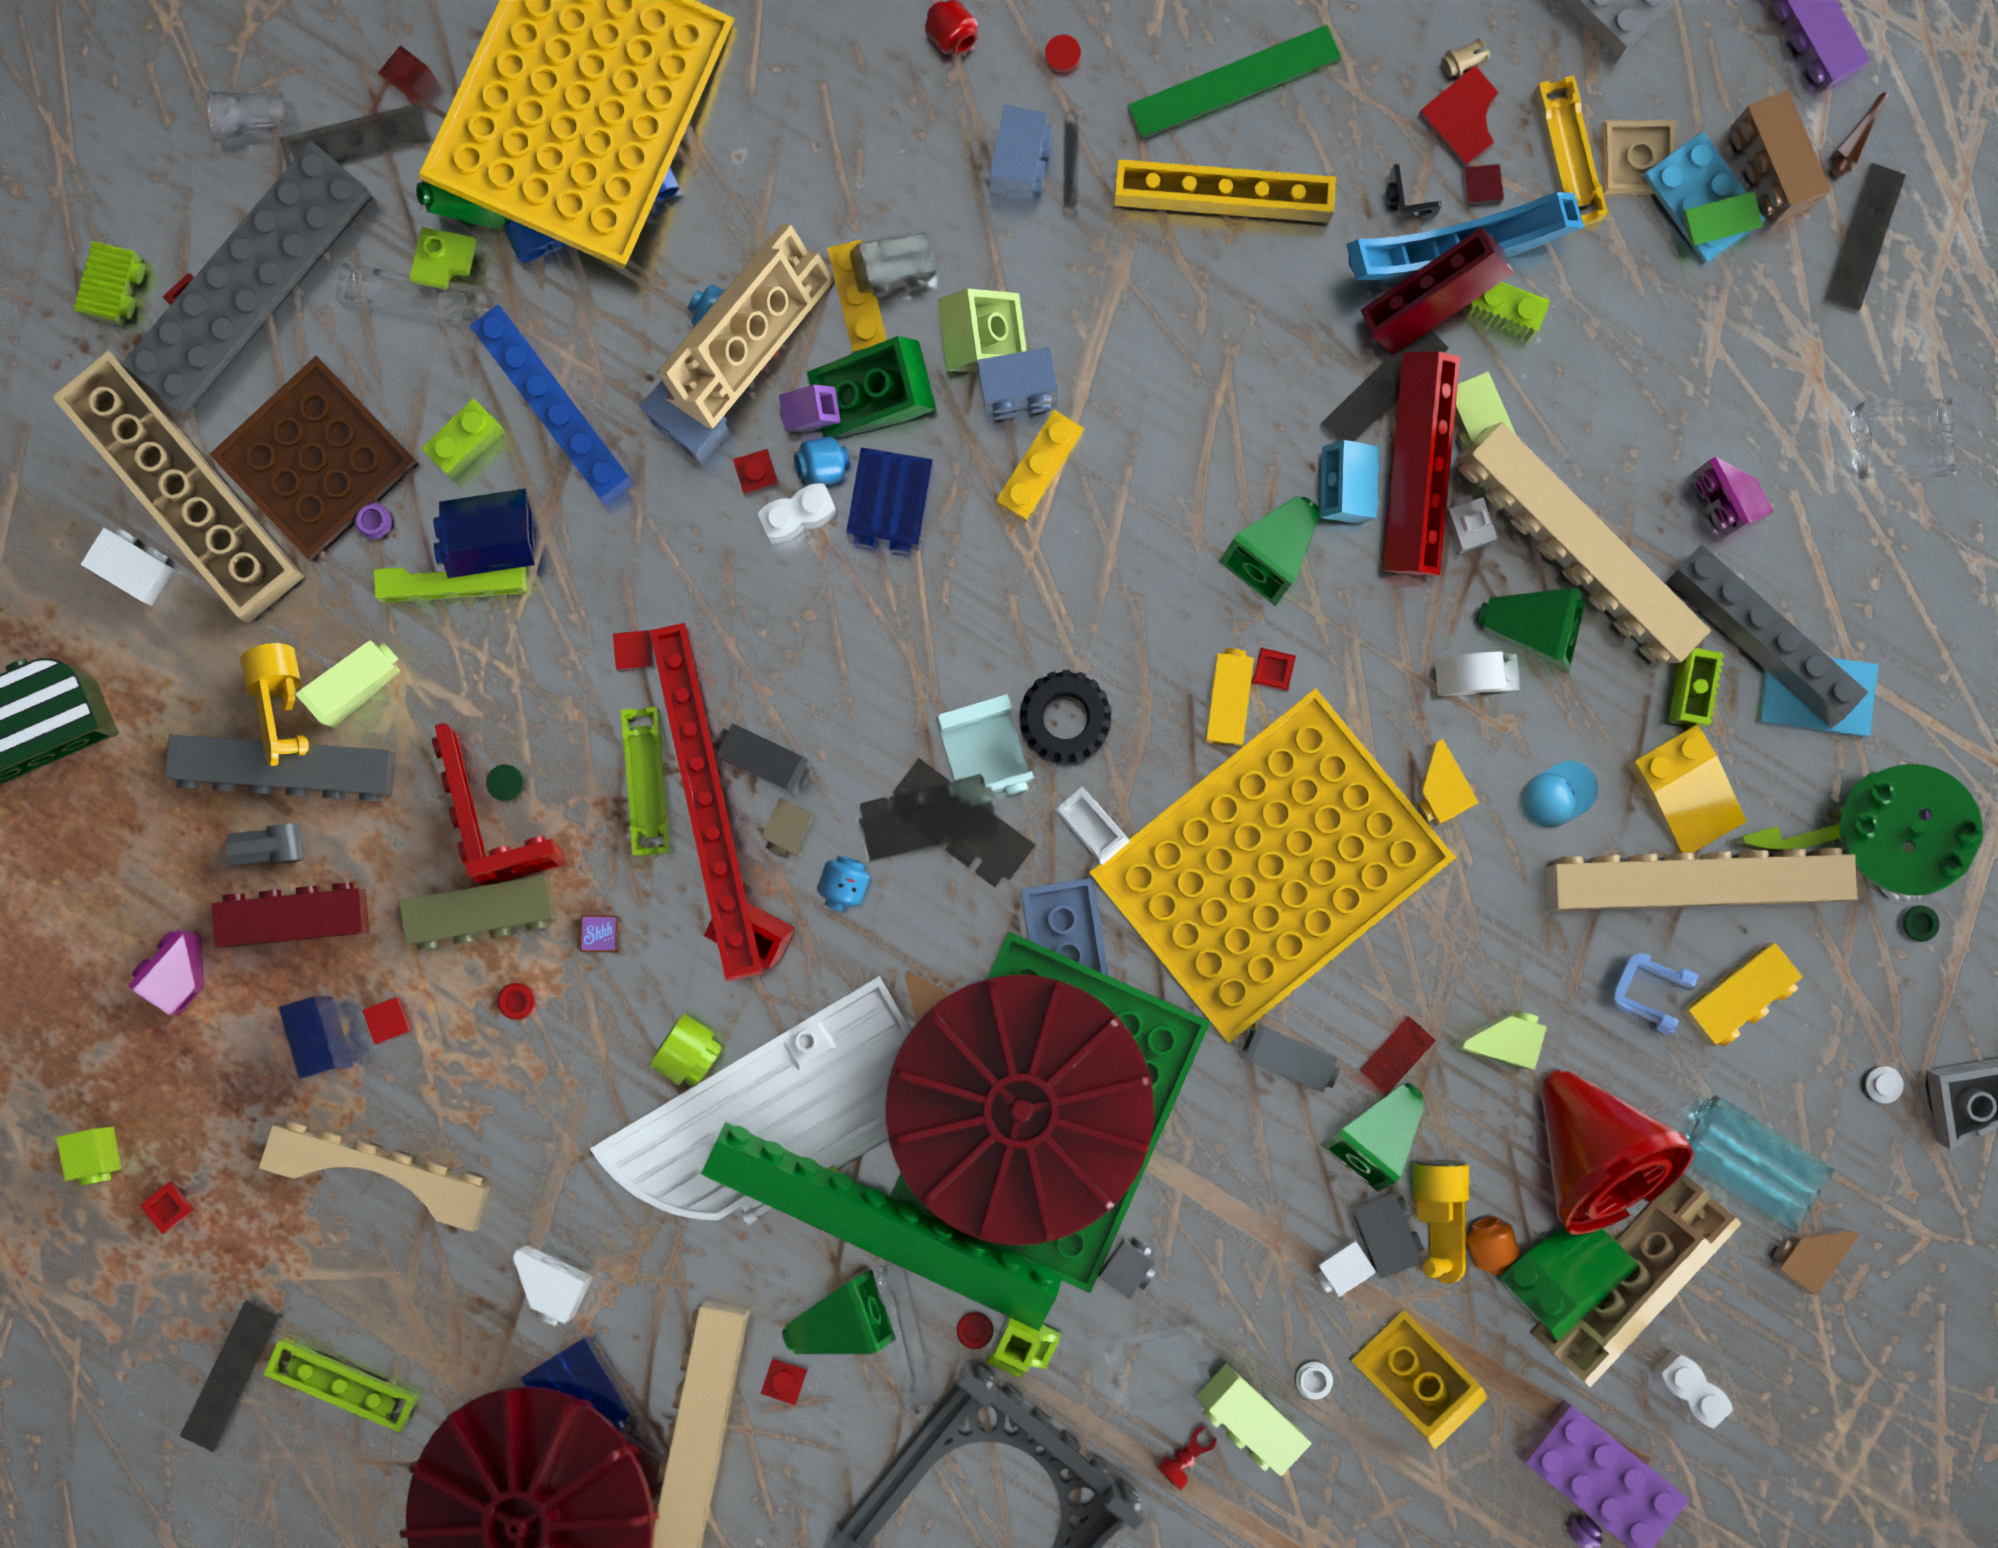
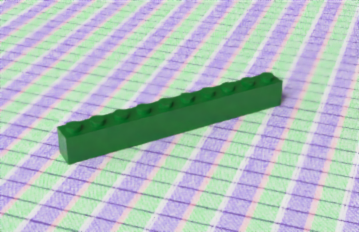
M727 1122L724 1123L701 1172V1175L1038 1331L1057 1298L1062 1277L1054 1274L1050 1269L1042 1266L1038 1267L1021 1259L1014 1252L1004 1251L987 1243L985 1240L965 1234L948 1225L943 1220H937L920 1212L910 1204H902L885 1196L878 1189L863 1186L851 1180L850 1177L843 1173H835L818 1165L811 1158L801 1157L784 1149L776 1142L766 1141L755 1136L744 1127L734 1126Z

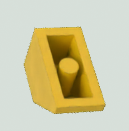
M1444 739L1437 741L1431 746L1418 792L1421 799L1417 803L1418 808L1427 822L1433 820L1435 826L1479 803Z

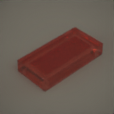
M1406 1016L1358 1070L1387 1095L1436 1040L1410 1016Z

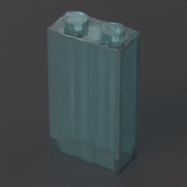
M1713 1096L1711 1100L1705 1099L1695 1114V1117L1698 1119L1691 1132L1686 1130L1683 1133L1694 1152L1689 1168L1784 1229L1796 1232L1835 1169L1723 1097Z

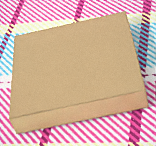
M1604 120L1602 123L1604 194H1655L1642 174L1677 149V120Z

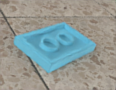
M1831 658L1868 691L1867 695L1848 716L1833 728H1830L1765 670L1758 722L1869 737L1871 735L1879 664Z

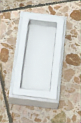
M1083 786L1054 809L1101 865L1130 842L1128 837Z

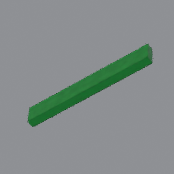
M1327 24L1128 104V110L1140 139L1144 140L1338 62L1341 59V55Z

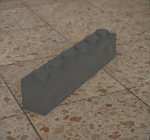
M1701 544L1667 581L1830 728H1833L1845 719L1867 695L1868 691L1704 545Z
M169 734L165 778L177 781L176 787L185 789H199V783L213 784V790L235 792V786L239 785L250 786L249 793L272 794V788L286 789L287 796L308 797L309 790L323 791L322 798L344 800L345 793L359 794V801L381 802V796H392L396 753L383 749L308 744L309 749L305 755L297 756L296 753L280 754L278 765L269 767L266 763L262 741Z

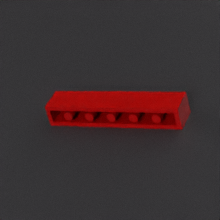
M1440 351L1403 352L1402 366L1400 368L1399 402L1396 408V436L1393 442L1394 457L1392 475L1390 477V501L1386 517L1387 534L1383 551V571L1405 575L1440 576L1460 366L1459 356Z

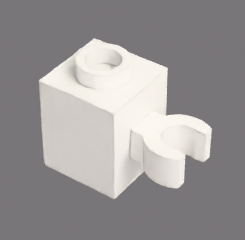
M1468 495L1451 502L1452 508L1446 511V522L1458 555L1493 544L1498 539L1484 497L1473 500L1472 495Z

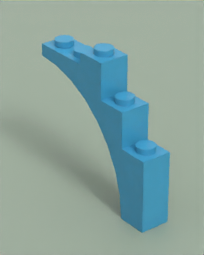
M1555 192L1503 212L1445 228L1397 237L1357 239L1346 244L1349 253L1348 263L1355 275V279L1381 280L1383 285L1396 286L1481 227L1502 247L1506 257L1511 258L1583 229L1584 225L1575 193Z

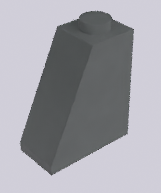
M733 723L729 730L723 728L714 745V748L719 750L716 757L796 798L813 767L809 759Z
M1255 1023L1250 1029L1239 1058L1323 1093L1326 1086L1329 1088L1334 1086L1340 1068L1335 1066L1338 1058L1266 1026Z

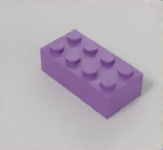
M1566 1400L1562 1401L1519 1456L1520 1460L1629 1548H1653L1690 1501V1499Z

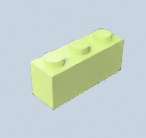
M1489 371L1458 384L1455 422L1460 433L1456 434L1462 451L1486 427L1504 422L1515 433ZM1478 481L1476 482L1478 487L1482 486Z
M1227 1363L1196 1395L1205 1406L1201 1413L1217 1428L1223 1423L1229 1429L1225 1435L1241 1450L1247 1445L1253 1451L1249 1457L1264 1471L1271 1467L1282 1476L1312 1444L1289 1420Z

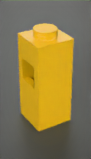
M1225 648L1224 654L1217 653L1215 656L1204 743L1239 748L1243 745L1254 662L1253 657H1246L1245 650Z

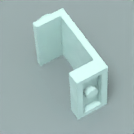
M1008 694L937 715L936 724L961 803L970 801L972 806L980 805L993 800L991 794L1003 790L1006 791L1007 796L1027 790L1026 783L1034 779L1033 772H1028L1010 715L1012 706Z

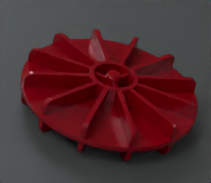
M1005 975L972 983L956 990L927 1011L910 1031L896 1056L889 1077L885 1104L887 1133L894 1159L903 1178L918 1199L934 1215L957 1230L981 1240L1010 1245H1032L1067 1237L1091 1225L1111 1210L1135 1181L1146 1158L1154 1124V1094L1148 1067L1137 1042L1123 1022L1106 1005L1087 992L1059 980L1033 975Z
M513 1387L487 1393L469 1401L456 1411L450 1413L433 1433L419 1459L410 1465L409 1472L413 1475L407 1496L406 1528L399 1530L400 1538H407L408 1548H653L654 1520L659 1519V1510L652 1509L647 1481L635 1456L639 1452L635 1444L629 1446L610 1421L592 1408L593 1404L586 1399L579 1400L553 1389Z

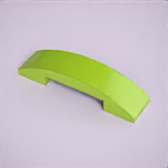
M1840 823L1786 839H1782L1779 826L1737 837L1735 840L1738 846L1754 850L1783 851L1803 849L1839 838Z

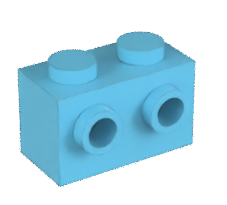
M1347 440L1322 446L1320 518L1354 524L1377 518V509L1379 507V446Z

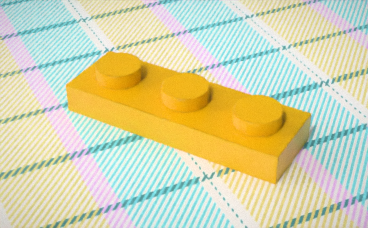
M862 239L828 247L827 250L853 353L886 341L887 338Z
M1053 410L996 499V503L1027 522L1081 437L1084 428L1058 411Z

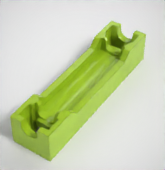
M520 559L491 561L484 569L411 574L403 567L374 569L375 598L382 603L527 593L525 563H522Z
M657 706L644 709H621L632 856L672 854L660 709ZM653 717L652 728H649V725L635 726L634 730H632L630 719ZM661 833L664 844H659L658 847L653 848L640 846L641 835H643L644 839L656 838Z
M285 1337L278 1340L263 1374L399 1433L406 1429L410 1420V1413L420 1396L396 1384L383 1381L319 1354L313 1349ZM290 1351V1354L295 1356L291 1357L286 1368L289 1373H282L279 1371L281 1367L279 1365L280 1359L284 1352ZM401 1398L405 1400V1404L398 1420L395 1421L391 1419L389 1414L393 1412L397 1402L396 1399Z

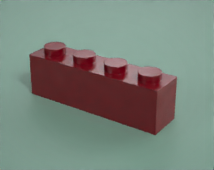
M1481 227L1360 311L1371 335L1394 355L1514 274V271L1502 247Z
M354 882L332 884L333 891L318 892V886H305L295 888L296 894L282 896L281 890L259 891V898L245 899V893L222 895L223 902L211 903L215 947L228 948L369 933L366 889L355 888Z

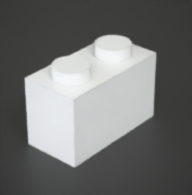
M103 527L80 565L140 601L153 606L175 570L165 564L168 556L151 546L145 552L134 545L137 541L136 537L119 527L115 533Z

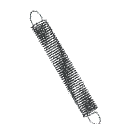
M1076 122L1064 125L1067 128L1065 130H1068L1065 131L1068 132L1064 134L1067 137L1065 139H1069L1064 141V182H1076L1078 180L1076 174H1065L1078 173V167H1071L1078 166V125L1072 124ZM1064 183V189H1069L1064 191L1075 192H1064L1063 197L1077 199V184ZM1075 200V201H1064V202H1063L1064 205H1066V204H1073V205H1075V206H1072V205L1063 206V211H1064V207H1068V206L1076 207V206H1077V202H1076L1077 200Z

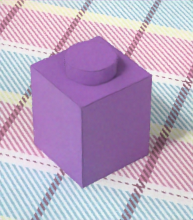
M813 384L779 395L780 415L785 431L807 433L841 423L835 387Z

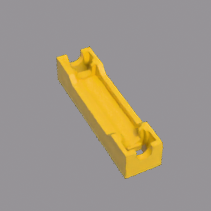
M1575 75L1564 77V79L1555 83H1550V81L1541 82L1535 89V95L1559 192L1575 193L1578 207L1592 204V207H1594L1593 213L1580 214L1583 225L1603 221L1608 215L1602 186L1598 181L1583 120L1581 100ZM1566 91L1567 99L1566 97L1554 100L1547 99L1546 95Z

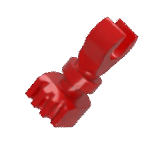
M1198 1426L1191 1431L1188 1443L1183 1450L1179 1448L1174 1453L1176 1457L1173 1460L1166 1456L1156 1466L1180 1491L1188 1484V1477L1183 1470L1186 1467L1190 1469L1195 1464L1193 1461L1200 1454L1211 1451L1216 1445V1437H1213L1205 1446L1201 1447L1198 1445L1196 1439L1198 1434L1205 1428L1204 1426Z

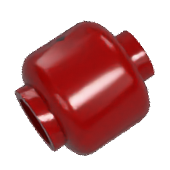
M958 0L939 1L928 10L925 33L943 53H956L960 55L974 45L977 40L978 22Z

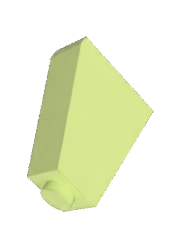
M369 640L295 695L320 723L335 729L401 672L394 664L398 657L385 643L378 646V644Z

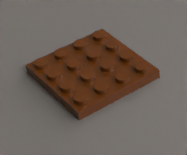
M317 356L311 359L209 454L310 561L355 520L358 512L363 507L374 503L417 463L406 449Z

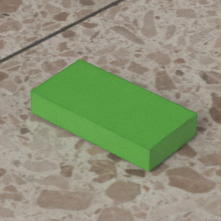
M1754 191L1682 211L1691 247L1763 227Z

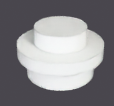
M1881 1066L1873 1069L1868 1074L1865 1088L1868 1095L1874 1101L1891 1103L1902 1094L1903 1079L1895 1069Z
M1308 1362L1299 1368L1295 1382L1298 1391L1304 1397L1316 1400L1325 1397L1330 1392L1333 1385V1377L1330 1370L1324 1364Z

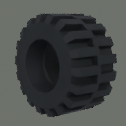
M1063 670L1058 673L1053 671L1047 673V676L1042 679H1037L1030 689L1028 688L1020 707L1019 722L1021 733L1028 747L1034 750L1043 760L1047 759L1059 765L1060 763L1076 764L1078 761L1090 758L1093 753L1102 747L1110 730L1112 711L1111 705H1109L1107 700L1108 696L1104 690L1100 689L1099 683L1094 679L1090 680L1086 677V674L1081 672L1077 674L1071 672V670ZM1062 696L1072 697L1081 702L1087 713V723L1084 730L1076 737L1070 739H1061L1053 736L1045 727L1043 720L1046 706L1053 699Z

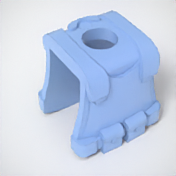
M1638 953L1630 956L1614 992L1613 1004L1625 1013L1631 1014L1633 1012L1656 1023V1030L1672 1036L1679 1023L1676 1018L1625 997V993L1637 967L1686 990L1694 989L1699 975L1685 968L1680 972L1650 960L1651 956Z

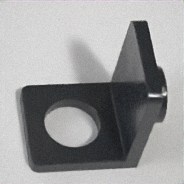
M1394 164L1390 171L1391 183L1386 184V195L1388 204H1394L1396 220L1437 215L1442 207L1441 201L1405 206L1399 164Z

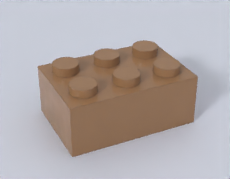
M1789 90L1748 105L1732 124L1731 137L1733 143L1738 150L1742 149L1747 161L1745 163L1746 174L1752 183L1756 182L1761 194L1759 196L1760 207L1766 216H1770L1773 224L1813 209L1831 191Z

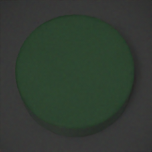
M507 764L494 767L489 772L486 780V786L491 796L504 802L513 801L518 798L523 792L525 785L522 773L517 768Z
M1924 905L1912 906L1906 909L1901 915L1899 922L1902 934L1913 942L1931 940L1938 933L1940 926L1939 917L1936 912Z

